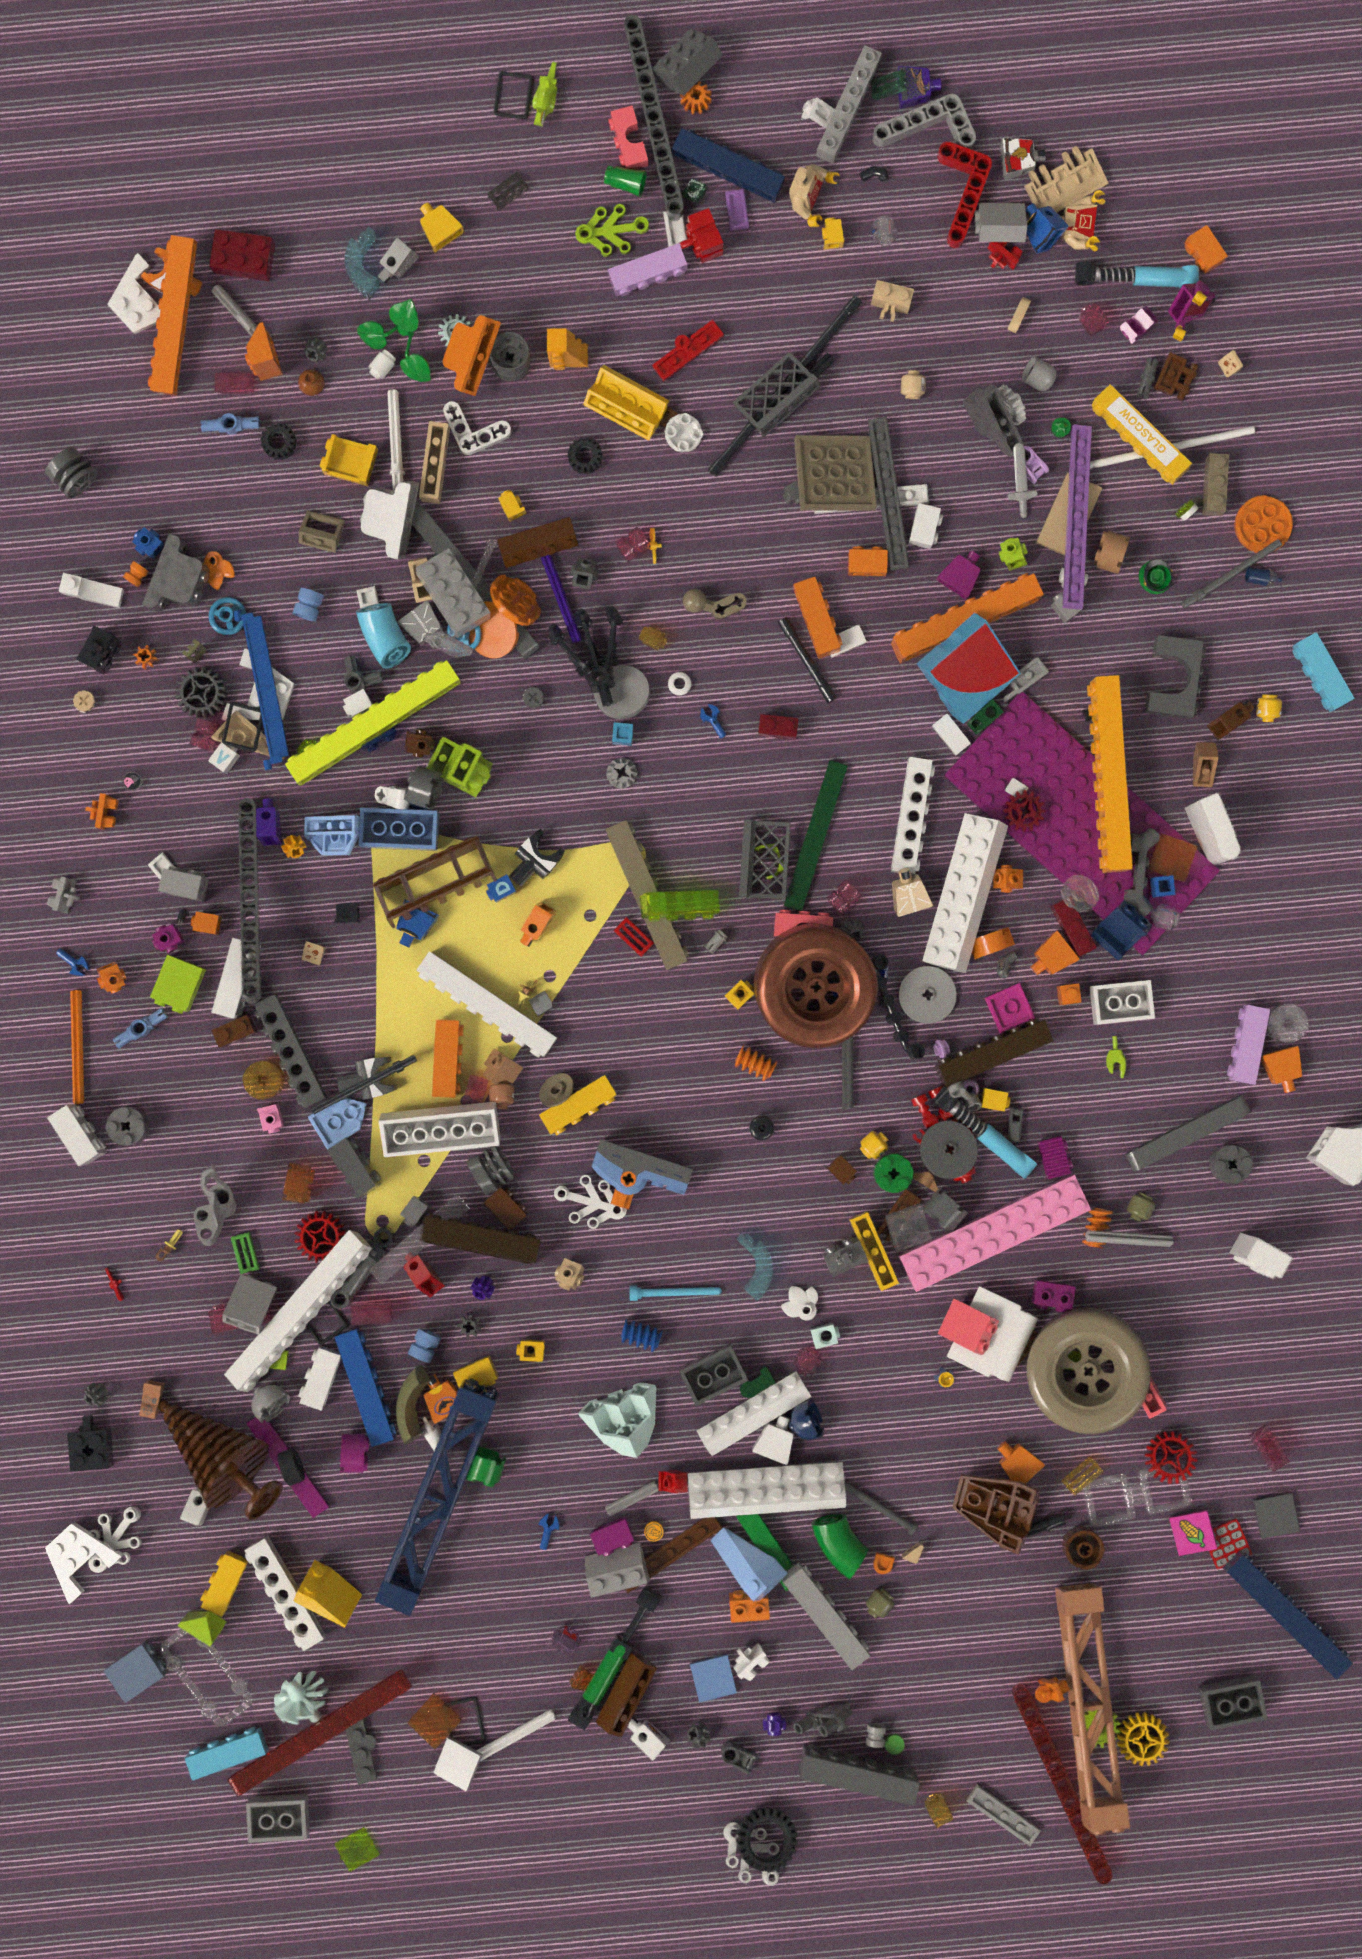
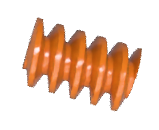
M743 1044L735 1059V1067L737 1068L742 1064V1071L749 1068L748 1074L750 1075L756 1071V1078L762 1074V1081L770 1078L777 1061L771 1065V1058L764 1061V1054L758 1058V1051L751 1054L750 1047L744 1051Z
M1097 1207L1088 1211L1093 1217L1086 1219L1091 1222V1225H1085V1228L1095 1231L1110 1229V1226L1105 1224V1222L1112 1221L1107 1215L1113 1214V1211ZM1082 1240V1243L1101 1249H1104L1101 1245L1107 1244Z

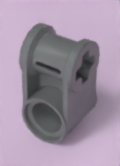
M727 1741L721 1746V1755L725 1763L736 1767L746 1774H751V1768L755 1760L759 1758L756 1752L731 1741ZM729 1749L735 1751L732 1756L725 1755V1752Z

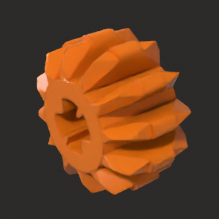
M699 80L697 85H694L684 96L680 94L682 98L680 103L685 105V111L691 109L692 115L695 114V111H698L701 115L702 109L706 111L709 109L708 104L712 103L710 98L712 92L707 90V84L701 87V81Z

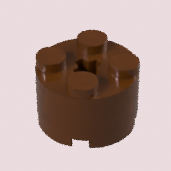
M1079 1526L1072 1528L1063 1537V1553L1075 1567L1088 1570L1096 1567L1101 1562L1105 1551L1103 1541L1089 1527ZM1082 1545H1085L1084 1551H1081Z

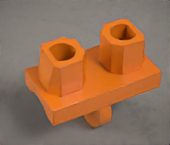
M100 793L99 803L92 800V806L86 807L85 811L91 812L90 819H96V828L105 830V828L115 827L116 817L107 816L108 809L117 810L119 800Z
M1053 1677L1050 1680L1041 1678L1037 1680L1041 1686L1036 1689L1035 1696L1042 1703H1047L1050 1700L1061 1702L1064 1700L1063 1694L1070 1691L1064 1679L1059 1681L1057 1677Z

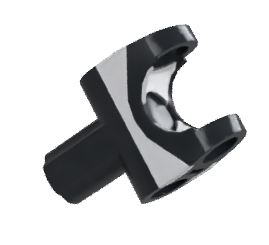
M542 829L531 835L515 852V855L522 862L509 877L521 888L534 873L540 878L545 879L565 853L563 848L549 856L539 853V839L544 834Z

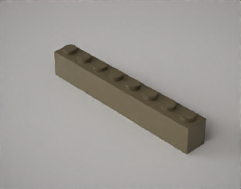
M627 820L606 828L605 831L666 971L687 962V957H689L688 951L685 946L681 947L679 942L682 939L678 928L674 929L671 924L674 919L671 912H666L664 904H666L665 898L662 893L658 894L657 892L658 882L655 876H650L648 870L651 869L648 859H643L640 853L644 850L640 841H635L633 834L636 832L632 823L628 824Z

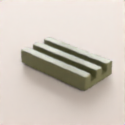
M194 639L192 641L194 646L192 647L189 644L187 648L190 650L188 652L184 650L182 654L193 663H196L207 649Z

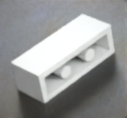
M320 1346L318 1350L315 1349L311 1360L314 1363L312 1368H308L305 1379H307L305 1387H301L298 1397L301 1398V1404L322 1411L338 1370L341 1355L338 1351Z

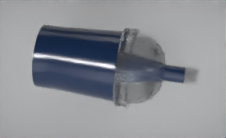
M1248 567L1246 570L1245 582L1269 588L1274 586L1277 581L1282 582V578H1278L1277 573L1271 568Z

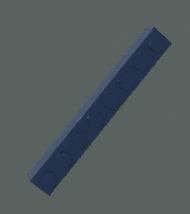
M1238 1551L1223 1569L1338 1680L1353 1664L1348 1659L1350 1655L1342 1647L1338 1649L1335 1646L1337 1642L1329 1634L1325 1636L1321 1632L1323 1628L1315 1620L1311 1623L1307 1619L1309 1614L1302 1607L1297 1609L1293 1605L1295 1600L1288 1594L1284 1596L1280 1592L1282 1588L1274 1580L1270 1582L1266 1578L1268 1574L1260 1566L1255 1568L1252 1565L1254 1560L1247 1553L1242 1555Z

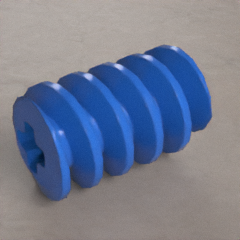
M626 1318L621 1333V1341L624 1343L629 1339L630 1346L636 1341L637 1348L643 1343L644 1350L651 1346V1352H654L658 1348L663 1330L657 1334V1328L654 1327L650 1332L649 1325L643 1330L642 1323L635 1327V1321L632 1320L628 1325Z

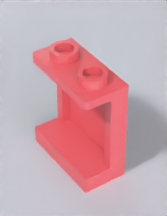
M953 1299L937 1334L974 1353L984 1355L989 1348L992 1335L997 1331L999 1320L978 1311L962 1301Z

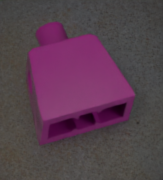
M970 551L966 558L958 555L939 574L936 581L967 600L981 570L975 565L980 556L974 551Z

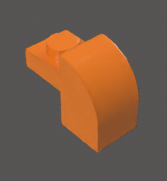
M1009 927L976 938L972 949L974 960L1015 945Z

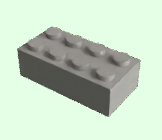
M449 548L416 567V575L457 638L490 619V611Z

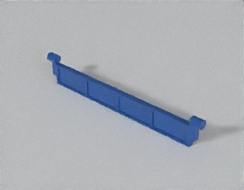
M241 610L233 612L235 622L243 621L270 759L263 761L265 771L272 770V764L282 763V758L289 756L262 616L254 617L253 613L242 615Z

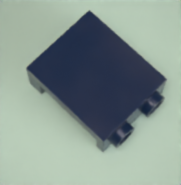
M1123 900L1095 927L1090 936L1119 961L1141 937L1150 931L1153 925L1146 917L1137 912L1133 905Z

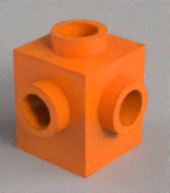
M1001 865V869H995L993 888L1001 889V893H1012V889H1023V870L1013 869V865Z
M112 962L97 968L99 974L97 982L101 989L104 988L106 992L110 991L111 993L122 990L121 987L125 986L124 980L126 976L123 969L118 968L117 963Z

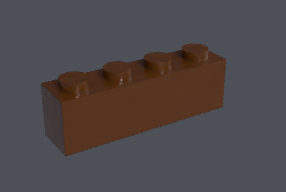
M570 517L497 539L505 568L579 546Z
M633 1653L630 1654L596 1720V1723L610 1735L623 1736L657 1670V1667L645 1657Z

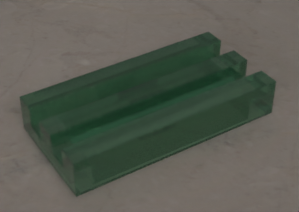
M901 69L873 79L872 99L879 100L907 90V86H905L907 79L904 78L906 71ZM899 78V80H896V81H893V82H888V83H885V84L882 85V86L877 87V85H879V84H882V83H884V82H887V81H890V80Z

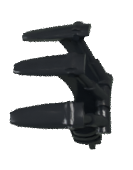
M613 606L606 608L607 622L611 625L608 651L604 657L598 656L595 644L592 642L588 627H591L592 620L585 610H577L575 612L577 627L580 630L584 629L587 638V647L591 656L588 662L585 661L583 663L563 641L564 634L557 624L553 623L548 628L550 643L555 646L559 644L568 654V658L577 668L575 669L576 673L580 677L584 675L593 693L599 692L603 707H609L611 704H614L610 688L615 687L612 666H618L619 657L616 656L617 625L621 626L623 624L622 616ZM605 676L604 680L596 681L597 677Z

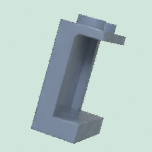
M144 1641L140 1646L109 1665L103 1671L124 1703L153 1685L167 1673L163 1660L158 1659L155 1654V1648L152 1644H148L147 1641Z

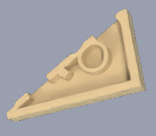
M236 710L231 715L226 741L253 748L257 728ZM226 721L212 735L211 738L213 740L222 742ZM260 732L255 752L269 756L266 736Z

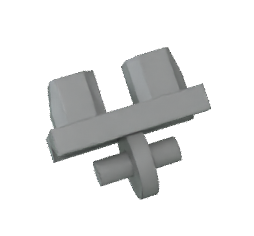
M65 877L53 879L52 888L58 890L56 897L50 896L48 898L47 905L52 907V910L68 914L69 907H72L73 901L80 900V897L75 896L77 890L75 888L76 880Z

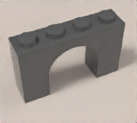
M1157 635L1154 638L1152 657L1179 662L1186 670L1187 684L1184 690L1178 694L1148 693L1145 706L1146 714L1191 719L1197 714L1198 703H1196V696H1199L1201 685L1198 684V681L1203 673L1201 658H1204L1206 648L1203 647L1204 641Z

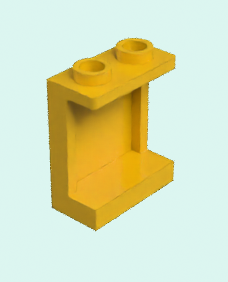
M332 434L331 438H328L326 441V456L322 457L320 463L323 473L368 486L378 453L377 446L372 444L367 446L339 438Z

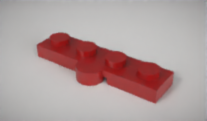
M712 319L692 334L690 338L686 335L677 336L675 348L655 362L652 368L664 382L723 338L724 334Z

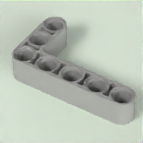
M949 94L878 124L874 129L872 140L877 147H884L946 121L956 144L972 150L976 134L959 96ZM953 103L956 107L952 109L947 104ZM934 110L938 115L932 116L929 112ZM918 118L921 122L914 123L912 119ZM959 120L963 125L958 126L954 122ZM900 125L904 129L902 131H898L894 127ZM884 133L886 137L879 138L877 134ZM962 138H969L971 142L965 143L962 141Z

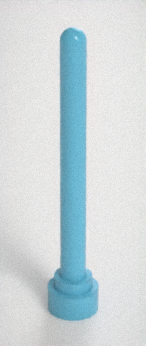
M637 1285L629 1286L630 1301H638L641 1297L719 1295L722 1293L720 1287L641 1289Z

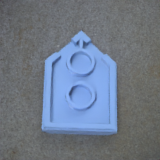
M345 1098L316 1114L308 1116L327 1150L361 1129L367 1103Z

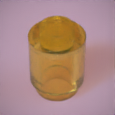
M644 626L638 640L642 641V644L659 651L660 648L664 649L668 638L665 637L666 633L651 626Z

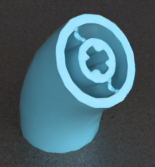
M391 603L370 605L356 611L365 640L381 667L388 669L401 663L410 653L411 646L399 628Z

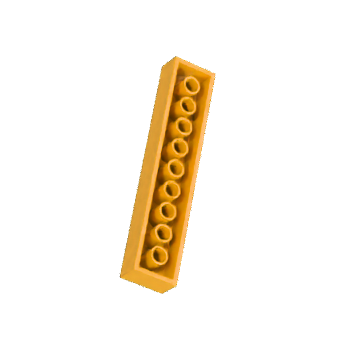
M1119 675L1095 677L1090 682V685H1087V695L1091 697V704L1088 706L1089 716H1092L1090 734L1093 735L1094 742L1091 743V752L1095 754V761L1092 762L1093 773H1096L1094 792H1097L1098 800H1095V810L1099 811L1096 828L1097 831L1100 830L1098 849L1101 850L1102 857H1099V868L1103 870V873L1126 872L1133 868Z

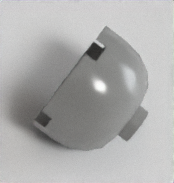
M260 1386L255 1390L254 1397L252 1398V1412L261 1423H263V1420L269 1422L284 1410V1408L280 1407L285 1402L289 1403L290 1396L280 1386Z

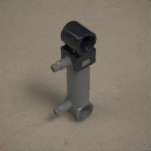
M382 1227L378 1229L373 1239L367 1242L372 1247L367 1258L358 1264L354 1273L349 1275L343 1285L332 1294L330 1302L334 1308L343 1309L351 1303L377 1263L387 1252L388 1249L385 1247L394 1242L395 1233L391 1228ZM381 1232L388 1234L389 1240L387 1242L380 1240ZM338 1294H343L345 1296V1303H339L337 1301Z

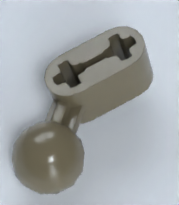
M690 589L683 596V605L686 610L691 613H698L704 610L711 613L718 620L740 612L744 609L747 602L746 597L741 593H735L722 600L713 602L706 599L704 592L699 589ZM735 598H737V600H742L740 607H738V605H732L723 611V615L715 612L717 610V606H719L720 608H725L731 605L735 601Z

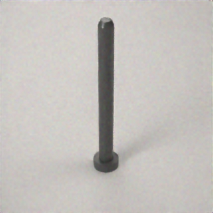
M844 1481L846 1491L907 1529L909 1535H913L918 1527L916 1522L910 1523L861 1490Z

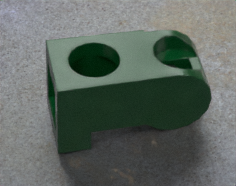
M991 699L966 724L977 735L1004 711Z
M766 1365L759 1368L761 1374L740 1384V1392L743 1397L752 1398L776 1384Z

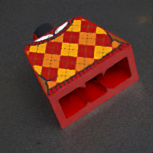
M409 1252L404 1257L407 1263L403 1268L415 1287L431 1298L445 1286L430 1264L420 1255Z

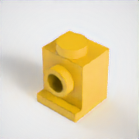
M825 219V228H822V237L825 240L824 250L843 247L844 238L841 219Z
M511 490L501 493V497L498 499L509 522L526 515L525 508H520L522 502L518 495L514 496Z
M740 980L725 997L738 1010L754 995L752 991L754 987L747 980L745 982ZM739 990L744 991L743 997L737 996Z
M521 1340V1344H517L516 1355L520 1356V1361L543 1362L545 1340ZM529 1346H532L534 1348L533 1353H529L527 1351V1348Z

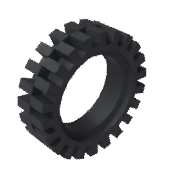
M770 1807L757 1808L758 1810L750 1811V1815H745L743 1817L745 1820L739 1823L740 1829L736 1831V1834H738V1838H736L737 1850L740 1852V1857L745 1863L754 1869L762 1872L778 1871L780 1867L787 1866V1861L791 1862L793 1859L791 1857L792 1854H795L797 1851L795 1849V1845L798 1846L796 1827L791 1822V1819L781 1811ZM764 1821H772L778 1824L784 1839L781 1850L770 1858L758 1857L750 1845L753 1829Z

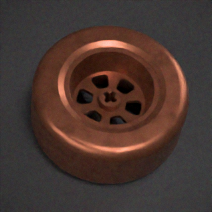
M804 924L781 933L765 948L756 966L754 993L765 1021L780 1037L798 1046L826 1048L848 1040L866 1024L877 999V975L869 955L852 936L833 926ZM812 961L824 962V967L820 973L812 971ZM798 967L803 968L807 974L803 981L793 979L792 977ZM836 970L840 981L833 984L828 983L827 975ZM817 981L820 987H816V990H814L811 985H814ZM794 988H802L804 991V996L799 1001H795L791 995V990ZM828 991L838 993V997L833 1004H829L824 998ZM810 999H818L820 1005L818 1011L807 1010L806 1006Z

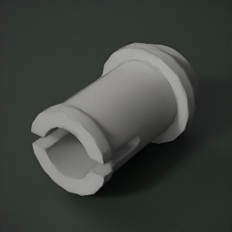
M720 929L718 932L715 931V935L704 945L712 954L723 942H727L728 936Z

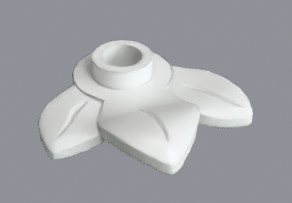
M791 1286L789 1289L790 1301L781 1305L782 1310L792 1318L800 1317L805 1321L812 1320L817 1313L815 1306L818 1301L817 1291L810 1287L805 1292L799 1287ZM806 1307L810 1308V1312L808 1314H804L803 1312L804 1308Z

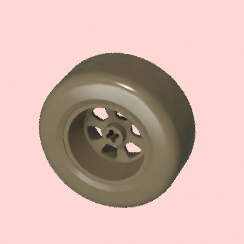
M1077 1308L1061 1313L1042 1327L1030 1348L1027 1361V1380L1031 1395L1039 1409L1051 1421L1069 1431L1097 1434L1120 1427L1129 1421L1141 1408L1150 1386V1362L1143 1340L1127 1321L1106 1310ZM1090 1345L1102 1349V1353L1098 1358H1092L1088 1355ZM1074 1348H1078L1082 1355L1078 1362H1074L1067 1357ZM1110 1359L1113 1361L1115 1371L1113 1373L1103 1372L1101 1364ZM1085 1367H1092V1374H1085ZM1063 1369H1074L1076 1377L1070 1381H1065ZM1099 1379H1104L1110 1384L1102 1393L1098 1392L1095 1386V1382ZM1080 1382L1088 1384V1395L1085 1396L1075 1392V1388Z

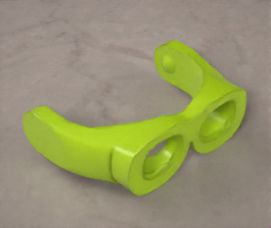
M766 844V845H767L768 848L770 849L774 844ZM764 845L755 848V851L766 847ZM776 846V847L773 849V851L777 854L778 859H779V858L781 857V855H780L779 850H778V848H777V846ZM780 863L777 871L774 873L775 876H778L784 870ZM772 875L767 876L765 878V881L772 879L774 877Z

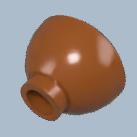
M315 369L303 371L298 378L299 389L308 396L319 394L325 385L323 375Z

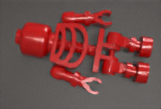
M943 1086L928 1091L929 1097L933 1099ZM926 1094L911 1099L914 1107L919 1106L918 1111L922 1113V1122L925 1128L939 1123L938 1119H941L942 1122L954 1116L952 1113H946L940 1108L937 1116L934 1113L931 1114L928 1110L930 1109L929 1105L925 1103L928 1101ZM954 1118V1119L950 1120V1121L958 1122L957 1118ZM920 1129L919 1132L922 1134L921 1139H918L916 1137V1134H913V1139L919 1144H921V1140L925 1134V1132ZM948 1147V1151H946L945 1153H950L952 1155L951 1151L953 1150V1147ZM973 1166L968 1173L953 1180H961L962 1184L972 1180V1175L976 1172L975 1167Z

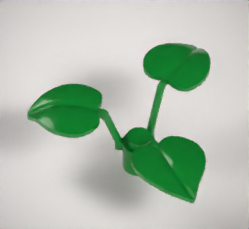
M412 298L396 303L390 308L389 316L392 322L396 324L390 331L384 333L383 326L375 321H367L358 326V335L365 344L373 349L384 348L387 344L386 337L396 330L402 336L408 335L409 338L405 351L406 358L400 362L402 371L406 376L415 381L428 382L432 379L427 360L419 354L409 355L412 337L414 336L413 332L419 326L418 313Z

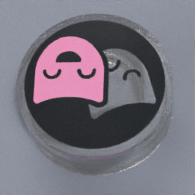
M128 772L124 775L122 783L127 790L137 791L142 787L143 779L136 772Z

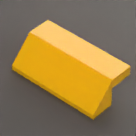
M603 364L600 367L595 384L588 389L583 405L649 441L664 417L670 400Z

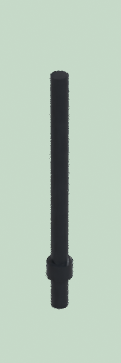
M415 1055L402 1061L398 1060L387 1069L311 1107L313 1114L396 1072L398 1074L404 1071L405 1067L417 1062Z

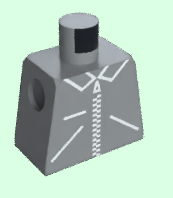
M396 238L380 260V264L385 268L378 277L386 284L393 275L400 279L419 256L399 238Z
M428 601L423 602L398 621L399 625L421 646L428 642L433 649H436L443 643L437 636L442 631V628Z

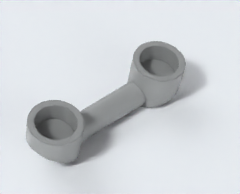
M962 1081L948 1088L951 1097H963L965 1107L970 1112L978 1111L982 1105L978 1096L967 1092Z

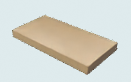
M1069 473L1065 476L1036 542L1064 556ZM1090 482L1087 522L1102 490V487Z

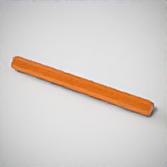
M72 990L70 992L73 1103L83 1104L82 991Z

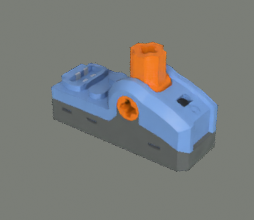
M600 1139L592 1164V1168L600 1177L615 1187L610 1204L628 1210L633 1195L644 1188L647 1180L652 1181L651 1185L660 1188L663 1185H667V1190L685 1195L693 1170L692 1168ZM628 1173L632 1174L631 1178L634 1179V1182L630 1181L629 1184H626L623 1176H627Z

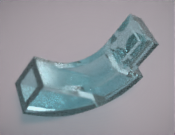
M370 227L360 233L358 242L351 238L345 251V268L354 288L368 300L372 298L380 286L379 280L368 273L363 267L364 256L377 238L375 231Z
M740 1233L736 1240L753 1255L756 1263L755 1272L743 1286V1289L758 1301L765 1294L771 1283L773 1275L772 1259L761 1240L754 1245L753 1242L755 1240L748 1233L745 1235Z

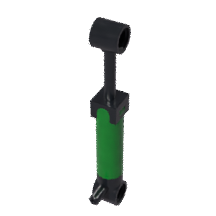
M647 1586L642 1589L636 1601L640 1608L623 1637L616 1634L609 1650L567 1721L585 1731L623 1662L633 1649V1643L629 1642L646 1611L654 1612L662 1595Z

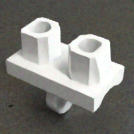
M757 1643L752 1649L748 1647L745 1651L741 1648L737 1650L740 1656L735 1660L737 1663L733 1668L740 1679L744 1677L751 1681L756 1675L753 1668L757 1664L763 1668L770 1661L762 1646Z

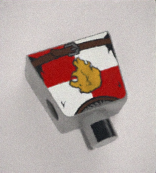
M1002 138L1000 150L1004 180L1029 174L1031 170L1034 171L1036 162L1045 161V149L1034 150V143L1031 139Z

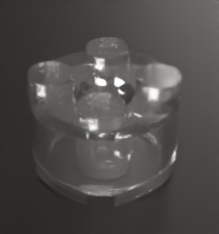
M1281 1004L1270 1009L1266 1032L1272 1039L1284 1043L1295 1042L1305 1035L1309 1028L1308 1018L1299 1006L1295 1004ZM1285 1020L1289 1021L1287 1027H1284L1283 1025L1285 1023Z

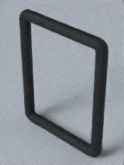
M499 72L493 111L495 116L523 120L528 118L533 77L531 75ZM502 75L529 79L524 116L497 112Z
M231 702L227 714L226 724L222 737V743L224 745L255 752L257 750L259 736L263 723L261 714L259 718L253 748L226 741V737L228 733L233 706L252 710L261 713V711L259 708L251 707L236 702Z
M330 1300L328 1303L344 1326L321 1341L310 1324L307 1323L306 1327L319 1345L325 1344L348 1327L347 1322L339 1310L331 1305Z
M476 1697L443 1704L448 1735L453 1738L446 1707L474 1701L482 1739L463 1743L467 1746L483 1743L486 1740Z

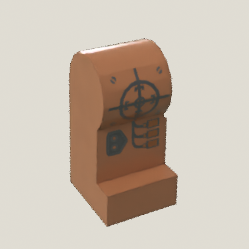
M151 1380L144 1383L139 1416L156 1419L165 1383Z

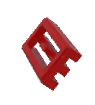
M627 917L613 930L640 957L654 944ZM626 922L648 942L647 946L624 926ZM622 928L643 950L640 951L619 930Z

